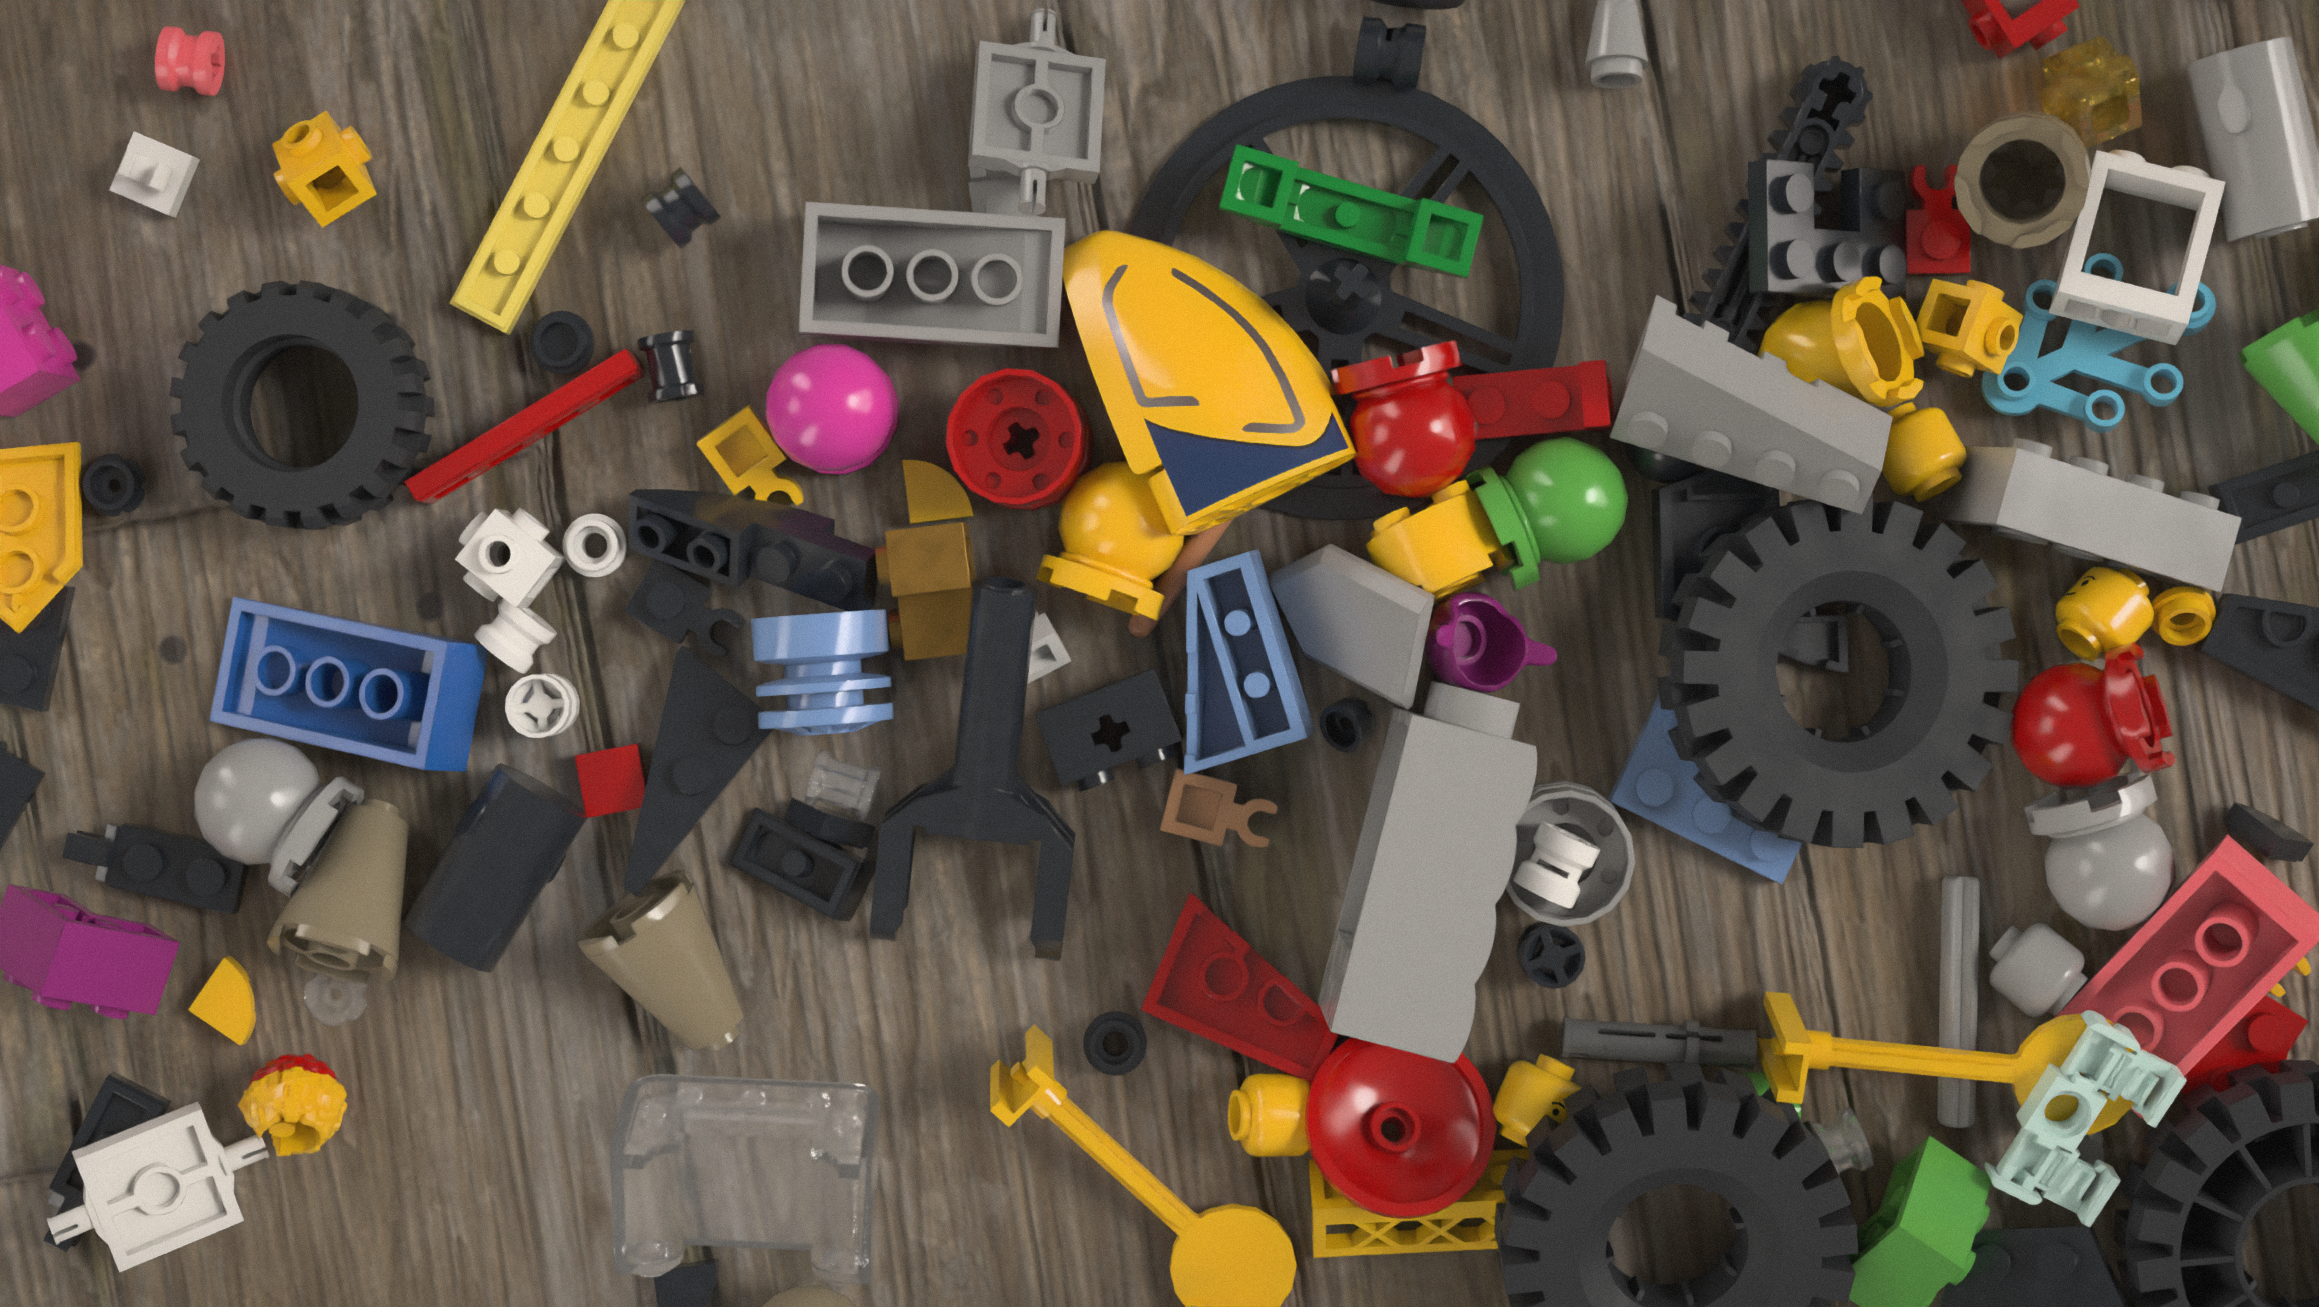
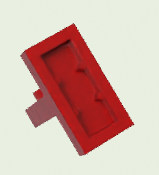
M1605 359L1579 362V365L1453 377V387L1464 395L1473 415L1475 440L1576 431H1612L1615 420L1611 367Z

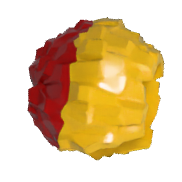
M290 1053V1055H282L275 1060L272 1059L266 1063L264 1068H260L255 1072L253 1078L250 1079L248 1089L244 1090L238 1107L244 1114L248 1126L254 1129L259 1138L269 1128V1134H271V1139H273V1146H275L277 1156H290L291 1154H303L304 1152L311 1154L319 1151L320 1146L331 1139L335 1131L339 1130L342 1116L347 1110V1103L345 1102L347 1094L343 1085L338 1082L335 1072L328 1068L325 1062L317 1060L310 1053L304 1055Z

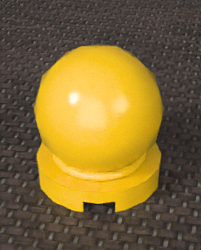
M1864 277L1843 285L1834 295L1833 300H1817L1794 305L1779 315L1765 332L1757 357H1760L1764 351H1767L1786 361V368L1789 372L1801 380L1811 383L1819 378L1869 405L1873 403L1878 407L1894 406L1915 398L1922 389L1924 382L1914 378L1913 360L1924 356V349L1917 325L1906 303L1900 296L1888 300L1880 290L1882 279L1879 277Z
M1117 461L1104 463L1078 477L1061 505L1058 530L1065 551L1061 552L1059 557L1044 554L1035 579L1058 589L1065 587L1087 594L1086 599L1136 616L1141 614L1144 617L1157 621L1165 596L1152 590L1153 583L1151 580L1172 566L1184 544V535L1171 534L1148 484V480L1159 472L1153 469L1145 474H1135L1130 469L1128 462Z

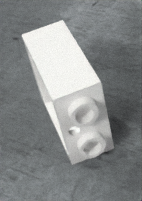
M2096 150L2090 164L2092 174L2085 205L2072 224L2048 313L2177 345L2189 323L2226 182L2212 179L2205 171L2192 166H2175L2171 169L2147 163L2141 155L2131 151L2112 150L2107 153ZM2103 188L2197 211L2175 295L2081 272Z

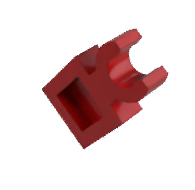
M1958 164L1949 165L1945 168V183L1941 190H1933L1927 185L1925 165H1917L1910 171L1908 186L1912 196L1919 201V210H1905L1906 276H1965L1971 273L1970 225L1959 209H1952L1951 198L1956 195L1954 181Z

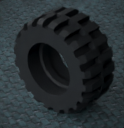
M280 280L263 283L260 292L253 294L243 290L227 298V305L229 307L227 311L223 314L210 311L198 323V327L204 332V335L197 344L186 341L178 356V359L188 363L184 378L172 377L169 396L181 399V413L170 415L173 435L185 437L188 447L183 449L180 455L188 470L200 472L204 477L200 486L213 499L228 502L231 505L230 511L246 519L266 522V525L285 528L320 530L333 525L346 526L361 521L362 514L369 510L380 511L394 500L391 492L398 485L407 486L404 481L416 475L418 470L412 464L418 452L427 454L432 435L424 434L426 417H435L434 397L426 395L424 382L429 381L431 377L425 361L416 358L412 350L416 345L405 329L396 326L390 320L391 316L378 306L356 295L322 283L300 280L299 284H289ZM299 346L323 348L339 357L350 369L358 393V415L349 439L332 458L323 464L310 467L289 466L269 456L259 443L251 420L252 394L261 373L278 355Z

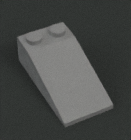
M806 202L799 316L800 337L859 342L1058 349L1066 218Z

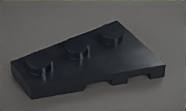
M2223 593L2215 607L2216 615L2210 632L2205 638L2197 642L2194 650L2319 714V608L2304 604Z

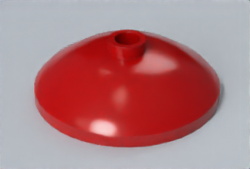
M1353 1037L1337 1047L1318 1069L1308 1091L1305 1109L1307 1143L1316 1166L1327 1182L1341 1196L1359 1208L1373 1214L1397 1219L1419 1218L1435 1214L1448 1208L1465 1196L1478 1182L1489 1163L1495 1142L1496 1123L1489 1090L1476 1067L1462 1052L1454 1063ZM1381 1124H1394L1399 1129L1400 1140L1396 1142L1387 1140L1381 1133Z

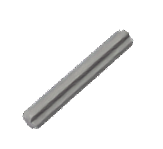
M1967 875L1946 876L1942 881L1939 1047L1977 1051L1980 882L1977 878ZM1938 1076L1937 1119L1939 1123L1953 1128L1973 1126L1976 1110V1080Z

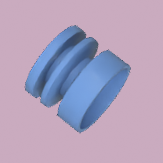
M886 609L751 619L754 661L784 665L785 677L756 686L757 696L786 695L787 709L758 712L759 729L773 728L795 733V736L860 731V729L881 720L894 719L893 702L864 703L863 689L892 686L890 676L863 673L861 668V659L881 655L889 651Z

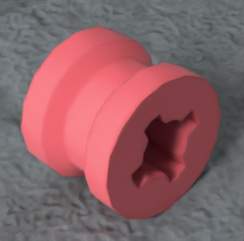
M164 27L159 35L155 54V75L159 88L165 91L176 92L182 86L193 87L200 95L215 96L218 94L225 68V47L222 35L218 32L204 31L198 36L187 35L180 27Z

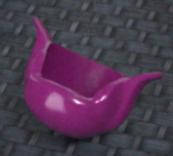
M1475 591L1457 592L1446 597L1436 608L1429 623L1425 642L1428 663L1436 676L1451 686L1478 693H1491L1502 690L1512 682L1524 666H1548L1557 660V652L1553 647L1528 638L1520 621L1509 614L1495 598L1484 593Z

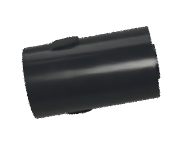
M502 763L497 764L475 801L467 807L455 825L451 840L402 918L404 925L413 934L444 955L479 971L488 973L494 971L545 886L557 875L566 858L569 847L588 818L587 814L574 802L545 783L511 766Z

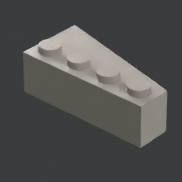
M1656 295L1623 387L1610 438L1862 514L1882 472L1892 416L1819 378L1811 383L1801 380L1789 372L1786 368V361L1767 351H1764L1760 357H1757L1727 341L1728 331L1707 320L1699 327L1675 315L1676 304Z
M2014 438L2012 448L1964 446L1967 459L1959 470L1962 479L1953 487L1943 492L1936 517L1938 520L1956 525H1961V523L1990 526L1988 534L2010 540L2017 539L2039 545H2047L2048 541L2053 542L2051 551L2095 562H2103L2105 558L2109 559L2107 566L2117 570L2125 568L2139 576L2178 587L2193 586L2212 592L2222 591L2242 519L2218 511L2220 500L2190 491H2181L2179 498L2162 493L2165 483L2160 480L2127 473L2124 481L2106 476L2109 465L2078 456H2070L2069 463L2061 462L2050 458L2053 450L2052 447L2020 438Z

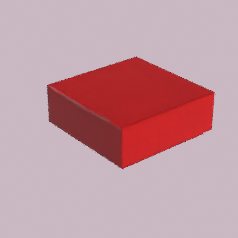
M641 743L575 755L585 813L588 818L641 808L647 784Z

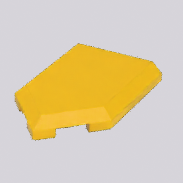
M79 442L0 449V618L20 634L83 567L81 444Z

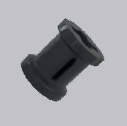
M693 330L660 333L637 340L639 350L646 352L652 384V390L647 393L649 404L686 400L705 394L704 385L698 383L695 376L690 344L696 341Z

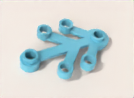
M2099 253L2089 258L2082 270L2084 273L2091 274L2093 268L2104 267L2112 273L2113 280L2121 281L2123 277L2121 262L2115 256L2107 253ZM2047 279L2034 282L2023 299L2025 316L2019 330L2018 341L2012 353L2008 355L2001 375L1984 372L1981 379V390L1984 399L1991 408L2001 414L2021 416L2031 412L2036 407H2041L2081 420L2090 430L2097 433H2106L2117 427L2125 412L2122 398L2111 390H2098L2087 396L2052 383L2053 381L2068 374L2076 373L2140 394L2146 402L2158 407L2173 403L2180 394L2184 384L2181 372L2171 364L2159 363L2146 368L2110 356L2148 338L2109 328L2096 332L2097 325L2074 319L2071 321L2062 348L2037 359L2047 323L2058 316L2048 313L2049 309L2038 308L2032 299L2038 293H2046L2053 298L2056 282ZM2178 282L2173 284L2166 293L2175 295ZM2199 282L2196 293L2201 309L2191 312L2188 326L2182 336L2198 334L2208 325L2216 309L2215 297L2212 291L2201 282ZM2012 373L2018 374L2025 379L2026 388L2021 391L2010 390L2004 383V377ZM2157 376L2167 378L2172 384V392L2167 394L2156 392L2151 386V378ZM2099 402L2110 405L2114 411V418L2110 420L2098 419L2092 412V405Z

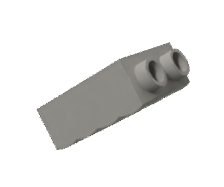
M1431 681L1423 715L1393 707L1317 998L1330 1032L1454 1063L1460 1055L1470 1033L1474 1016V984L1485 968L1493 945L1496 927L1495 904L1508 883L1516 853L1515 825L1526 810L1536 778V746L1512 738L1520 703Z

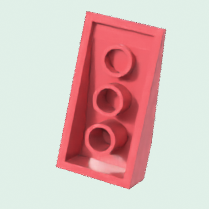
M2227 834L2166 898L2162 907L2127 939L2054 1018L2061 1015L2082 1014L2086 1010L2095 1011L2103 1015L2105 1019L2111 1020L2114 1024L2119 1023L2130 1029L2141 1049L2177 1066L2185 1076L2319 942V913ZM2132 1107L2130 1108L2141 1119L2143 1118L2140 1113L2135 1112Z

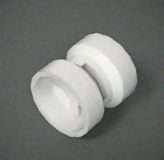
M532 674L521 678L510 688L506 697L505 712L509 723L517 732L530 738H545L563 733L574 724L579 714L580 699L576 688L568 679L558 674Z
M1541 821L1533 837L1536 848L1531 859L1521 862L1513 880L1538 896L1572 909L1580 893L1577 882L1583 870L1592 868L1600 848L1560 827ZM1542 860H1544L1545 862H1547V863H1549V864H1551V865H1553V866H1555V867H1557V868H1559V869H1562V870L1568 872L1569 875H1566L1565 873H1563V872H1561V871H1559V870H1557V869H1555V868H1553V867H1550V866H1548V865H1546V864H1544V863H1541Z

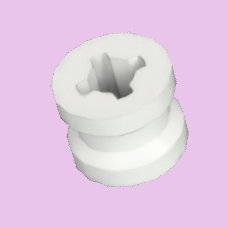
M503 598L498 604L499 614L491 624L481 625L474 636L501 661L516 671L526 674L533 665L532 654L540 645L549 644L557 633L530 608H515Z

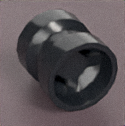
M1363 16L1358 36L1352 80L1371 83L1379 76H1382L1386 79H1391L1396 87L1415 90L1421 69L1426 25L1406 23L1400 28H1388L1382 18Z

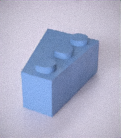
M1259 549L1188 570L1186 617L1188 683L1187 693L1185 694L1187 754H1185L1184 775L1302 740L1316 732Z

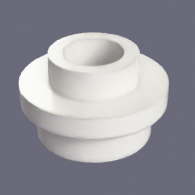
M587 514L577 518L570 524L563 538V552L568 564L576 572L584 576H607L622 565L627 555L628 541L623 528L613 518L603 514ZM595 533L601 534L607 541L606 552L598 558L591 557L586 551V541Z

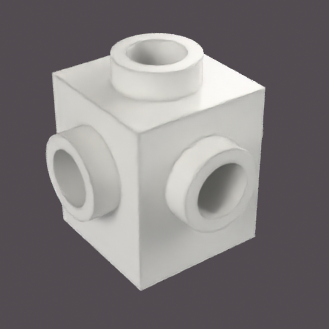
M518 508L513 515L507 510L494 509L490 516L484 512L478 514L461 534L459 542L465 547L455 560L469 570L463 577L464 581L488 600L494 602L500 595L515 608H528L566 558L544 540L550 531L528 512ZM508 545L511 552V556L509 561L505 564L502 558V553L504 548Z

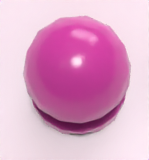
M816 344L795 352L776 370L766 393V420L775 443L792 461L822 474L849 475L872 466L877 461V458L888 449L894 434H896L899 428L900 401L891 378L867 354L845 344Z

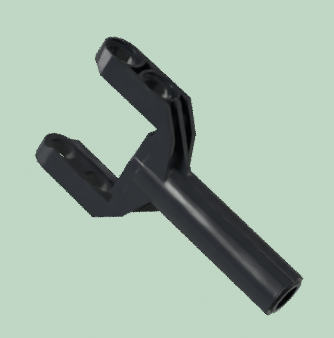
M987 576L973 581L954 764L934 780L920 784L885 812V817L880 826L870 920V938L889 941H896L898 929L903 923L904 910L909 902L916 826L926 827L925 833L961 837L978 841H994L1027 846L1029 840L1041 841L1030 939L1035 947V958L1060 961L1076 833L1048 799L1035 793L1018 773L1038 594L1037 587L1025 580L1006 576Z

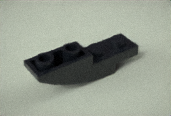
M635 489L629 494L628 550L738 588L752 577L848 612L870 610L875 605L877 580L875 549L834 535V519L786 505L728 494L672 489Z

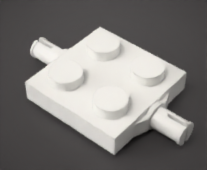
M197 1101L72 1151L84 1182L83 1200L85 1204L46 1219L56 1245L61 1241L95 1228L96 1233L109 1245L120 1273L244 1221L234 1196L233 1171L264 1158L267 1159L269 1154L262 1136L259 1138L257 1134L223 1148L222 1144L210 1133L202 1109Z

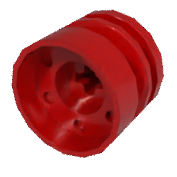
M1005 368L981 376L960 394L948 417L946 446L954 471L971 491L1009 509L1038 511L1062 503L1077 478L1088 473L1093 463L1095 437L1087 412L1069 391L1055 381L1033 370ZM1020 429H1024L1032 435L1039 434L1040 436L1032 444L1035 454L1031 458L1020 452H1012V448L1019 444V438L1016 433Z

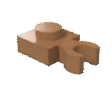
M1175 768L1160 831L1222 846L1227 828L1237 831L1240 838L1250 846L1267 847L1270 838L1253 833L1248 827V820L1256 811L1277 814L1278 806L1265 798H1253L1243 804L1234 802L1237 783L1195 772L1184 775V769Z

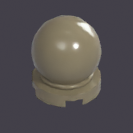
M2021 110L2000 115L1977 131L1960 157L1954 181L1958 209L1973 231L1979 235L1986 236L1995 243L2010 245L2011 248L2017 249L2047 244L2069 230L2076 217L2084 208L2092 174L2088 151L2075 130L2052 114Z

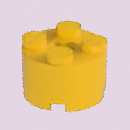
M1466 480L1454 483L1446 489L1431 496L1433 503L1423 511L1411 515L1408 507H1404L1376 520L1373 523L1375 530L1370 533L1372 539L1365 545L1373 565L1435 595L1433 605L1442 602L1452 594L1463 592L1485 581L1481 571L1493 566V561H1495L1499 571L1504 570L1515 561L1508 545H1501L1476 490L1471 491Z

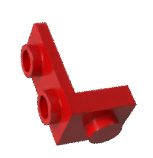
M1961 0L1971 15L1968 19V26L1972 35L1982 48L1987 51L1993 49L1999 60L2027 41H2029L2034 51H2037L2069 30L2062 18L2080 7L2077 0H2042L2012 20L1999 0Z

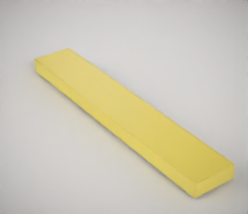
M608 0L449 304L508 335L511 334L686 0Z

